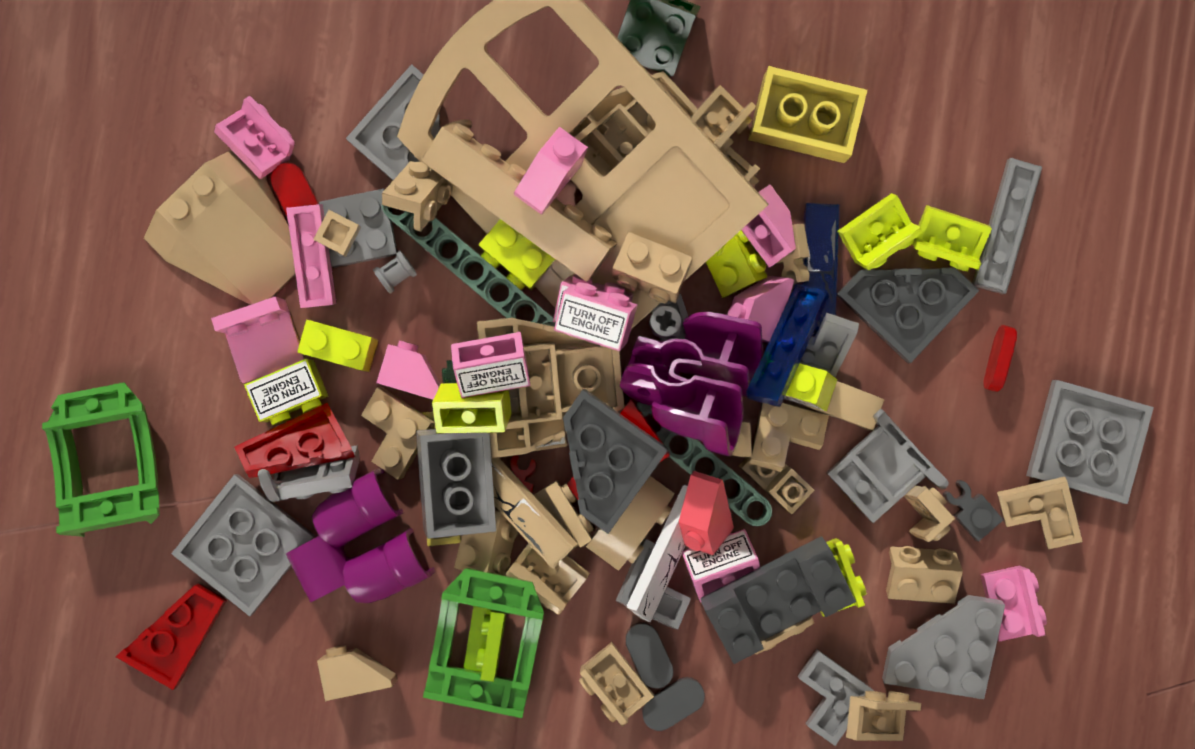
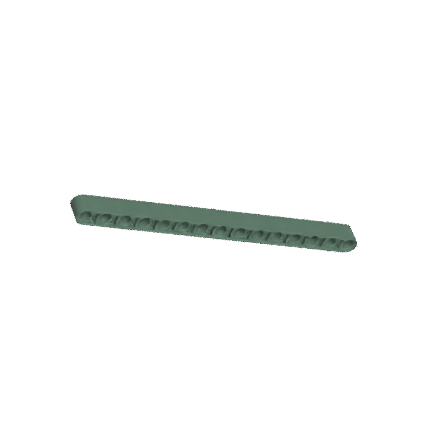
M382 205L383 212L393 223L505 318L517 319L518 310L528 306L535 311V317L531 322L555 327L556 322H553L554 318L439 220L434 218L433 221H429L433 225L432 232L428 236L419 237L416 232L417 230H414V213L405 211L401 215H393L392 207ZM450 242L456 243L458 245L456 256L450 259L442 257L443 246ZM472 264H480L484 268L483 275L478 280L467 278V269ZM498 285H505L509 288V296L503 302H496L491 296L493 289ZM637 402L638 408L645 417L652 413V405ZM663 427L656 432L663 444L669 448V457L690 475L693 471H696L695 463L702 457H708L713 464L712 471L708 474L709 476L722 479L723 482L727 479H734L737 482V493L732 497H727L729 508L741 519L752 526H762L770 520L772 507L769 501L712 452L706 450L698 440L683 436L687 440V448L682 454H674L670 450L669 442L671 438L679 434ZM753 501H760L763 505L762 515L759 518L750 519L747 515L748 505Z

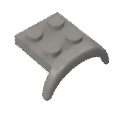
M882 409L873 415L878 425L874 431L869 433L826 472L872 523L878 520L925 477L941 490L949 485L948 480L918 450Z
M351 446L355 455L354 458L275 473L274 480L268 470L261 469L258 471L261 487L266 497L273 502L294 497L296 499H306L314 494L328 491L330 493H341L351 488L360 461L358 446Z

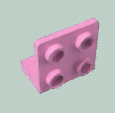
M275 296L211 318L215 331L225 333L242 383L254 381L305 359L303 354L297 352L300 342L286 300Z

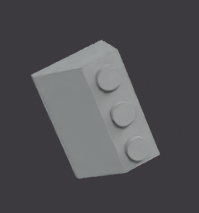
M436 429L417 430L423 531L427 539L496 532L490 433H436Z

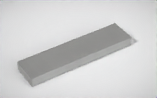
M1014 158L1007 160L989 221V226L992 230L979 258L982 263L980 269L975 270L972 284L975 287L1002 295L1007 293L1042 171L1041 166Z

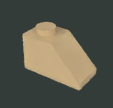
M346 645L326 649V655H323L317 661L325 701L390 688L397 681L396 673L358 648L347 650Z

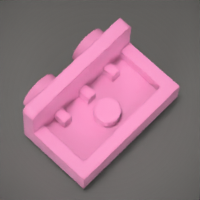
M251 96L243 100L241 110L215 126L214 133L259 179L271 173L278 165L290 160L295 145L291 134L285 128L280 127L270 117L267 109L263 105L258 104Z

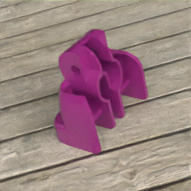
M698 312L690 315L683 321L685 339H671L662 342L638 336L631 359L620 381L622 391L637 402L652 405L653 418L663 428L688 438L703 441V445L708 451L731 456L737 445L742 427L744 410L742 396L752 397L756 388L754 382L763 359L761 324L756 321L719 313ZM679 372H682L695 376H693L691 379H686L678 375Z
M380 468L356 479L351 488L341 493H333L322 501L312 515V520L319 536L286 553L310 603L345 585L355 602L373 603L386 599L407 587H412L431 577L436 572L434 567L425 571L418 562L408 538L410 534L414 533L413 528L360 556L347 557L344 546L351 540L404 513L403 509L395 511L382 493L377 477L385 473L383 469Z

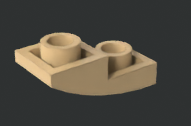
M837 381L827 411L810 406L806 407L874 431L876 422L873 415L882 408L884 399Z
M746 457L739 465L745 473L790 514H793L815 491L786 464L781 472L749 464L750 457Z

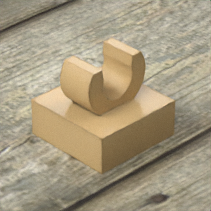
M328 210L313 240L346 257L361 226Z

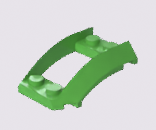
M125 383L58 395L51 407L54 409L47 422L42 423V429L46 432L51 452L56 508L59 509V526H56V533L59 535L85 537V532L141 521H147L152 524L160 516L156 457L145 406ZM129 418L136 450L139 485L83 495V484L72 429Z
M465 568L442 593L439 620L423 698L523 718L544 615L533 582ZM461 603L526 617L513 679L496 676L494 682L480 680L481 672L449 666Z

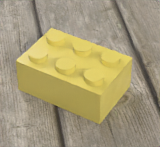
M768 66L763 76L748 140L845 163L853 153L867 90Z

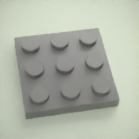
M1052 380L1026 476L1042 481L1066 477L1070 489L1128 504L1154 407L1060 380Z
M234 474L171 554L248 616H252L291 568L286 553L312 540L315 535L277 504L270 501L239 474Z

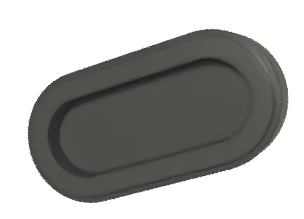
M645 622L632 625L626 633V646L642 681L651 688L666 686L673 677V666L656 629Z
M683 677L654 694V698L642 708V715L646 725L653 730L663 731L700 709L705 699L702 685L694 678Z

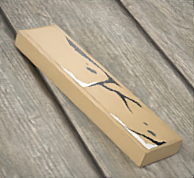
M491 454L494 506L552 569L555 568L578 543L499 457L492 458Z

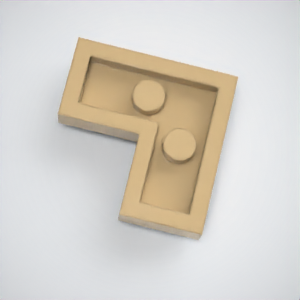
M377 387L361 416L385 431L387 435L371 462L396 479H402L418 453L416 431L432 429L435 422L384 387Z
M764 398L761 403L752 445V457L749 458V464L781 472L784 469L789 442L820 450L823 446L829 415Z
M1066 477L997 492L1006 527L1040 520L1048 549L1083 542Z

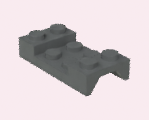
M822 536L700 598L704 610L733 664L763 650L762 641L822 611L824 616L828 617L856 602L830 547Z

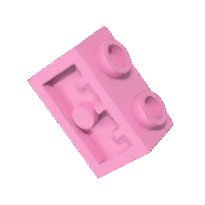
M1015 566L980 574L986 598L1002 600L1005 604L998 635L999 642L1031 634L1037 637L1045 636L1043 626L1047 624L1044 609L1038 605L1036 593L1039 592V585L1033 572L1031 573L1028 568Z

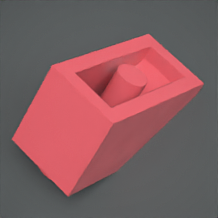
M693 471L690 475L679 518V526L684 544L694 551H702L714 555L734 529L723 480Z

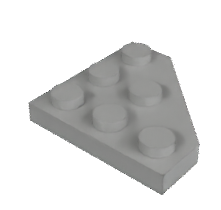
M412 64L346 137L349 143L392 180L399 175L410 161L420 162L397 137L407 106L424 75ZM440 112L431 129L434 139L441 129Z
M967 595L958 601V605L942 616L938 614L918 627V631L904 641L898 640L889 646L882 676L884 684L984 699L1005 609L1003 601Z

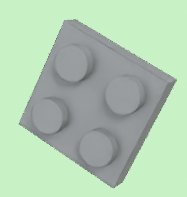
M384 189L319 202V204H323L324 217L328 210H331L361 226L346 257L329 248L331 267L337 268L396 256L398 250L392 221L385 215L382 209V193Z

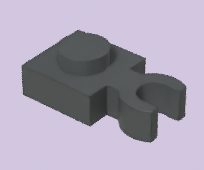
M957 480L955 483L960 487L961 495L958 498H954L950 492L945 491L942 493L943 497L948 503L957 505L960 508L953 516L972 538L979 542L1004 519L982 494H977L972 498L969 485L962 480Z

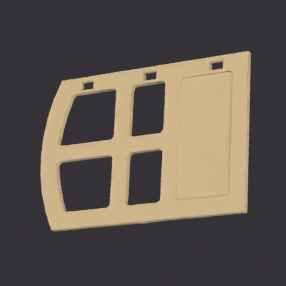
M493 0L474 14L450 38L434 58L407 106L397 135L411 153L422 162V158L434 140L431 129L441 106L462 71L467 68L527 132L526 141L505 161L509 165L516 164L527 172L540 149L559 127L570 134L617 86L625 87L655 120L656 126L654 130L606 176L599 174L584 157L582 166L570 179L583 194L581 201L574 207L584 214L583 219L591 225L597 224L608 230L612 235L610 239L617 243L596 275L592 277V282L601 285L617 282L613 278L612 268L628 232L693 257L684 279L685 281L769 205L672 99L660 82L651 76L583 0ZM548 6L561 17L599 60V66L550 116L542 112L487 51V44L506 29ZM447 181V184L451 186L450 195L488 234L500 218ZM555 260L537 281L535 287L556 308L561 282L569 276L572 277L575 273ZM637 288L635 291L625 289V291L634 293L632 303L638 304L631 329L660 304V302L651 299L648 296L649 293Z

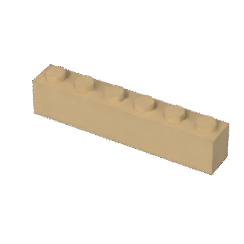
M461 124L442 126L421 161L584 281L588 282L596 275L617 244L610 239L612 235L608 230L597 224L591 225L583 219L584 214L579 209L570 204L565 206L556 198L541 215L514 195V191L526 173L523 168L516 164L509 165L500 158L501 153L488 144L482 145L473 139L474 134Z

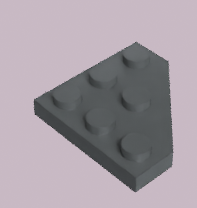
M956 268L859 270L836 296L907 363H911L980 290Z
M584 388L564 415L565 432L567 431L570 448L569 455L577 487L580 514L609 534L669 448Z

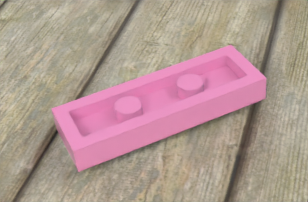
M323 204L286 208L300 308L336 304L329 248L313 240L325 218Z

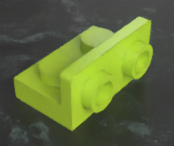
M473 606L464 668L481 672L480 680L494 682L498 670L507 613Z

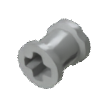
M401 250L396 253V258L386 265L373 269L379 281L390 294L394 291V287L409 276L415 277L417 275L415 269Z
M662 306L653 312L649 326L655 336L668 338L674 335L680 328L681 317L673 307ZM664 314L670 315L669 321L674 323V327L668 326L666 331L660 330V323L656 322V318H662Z

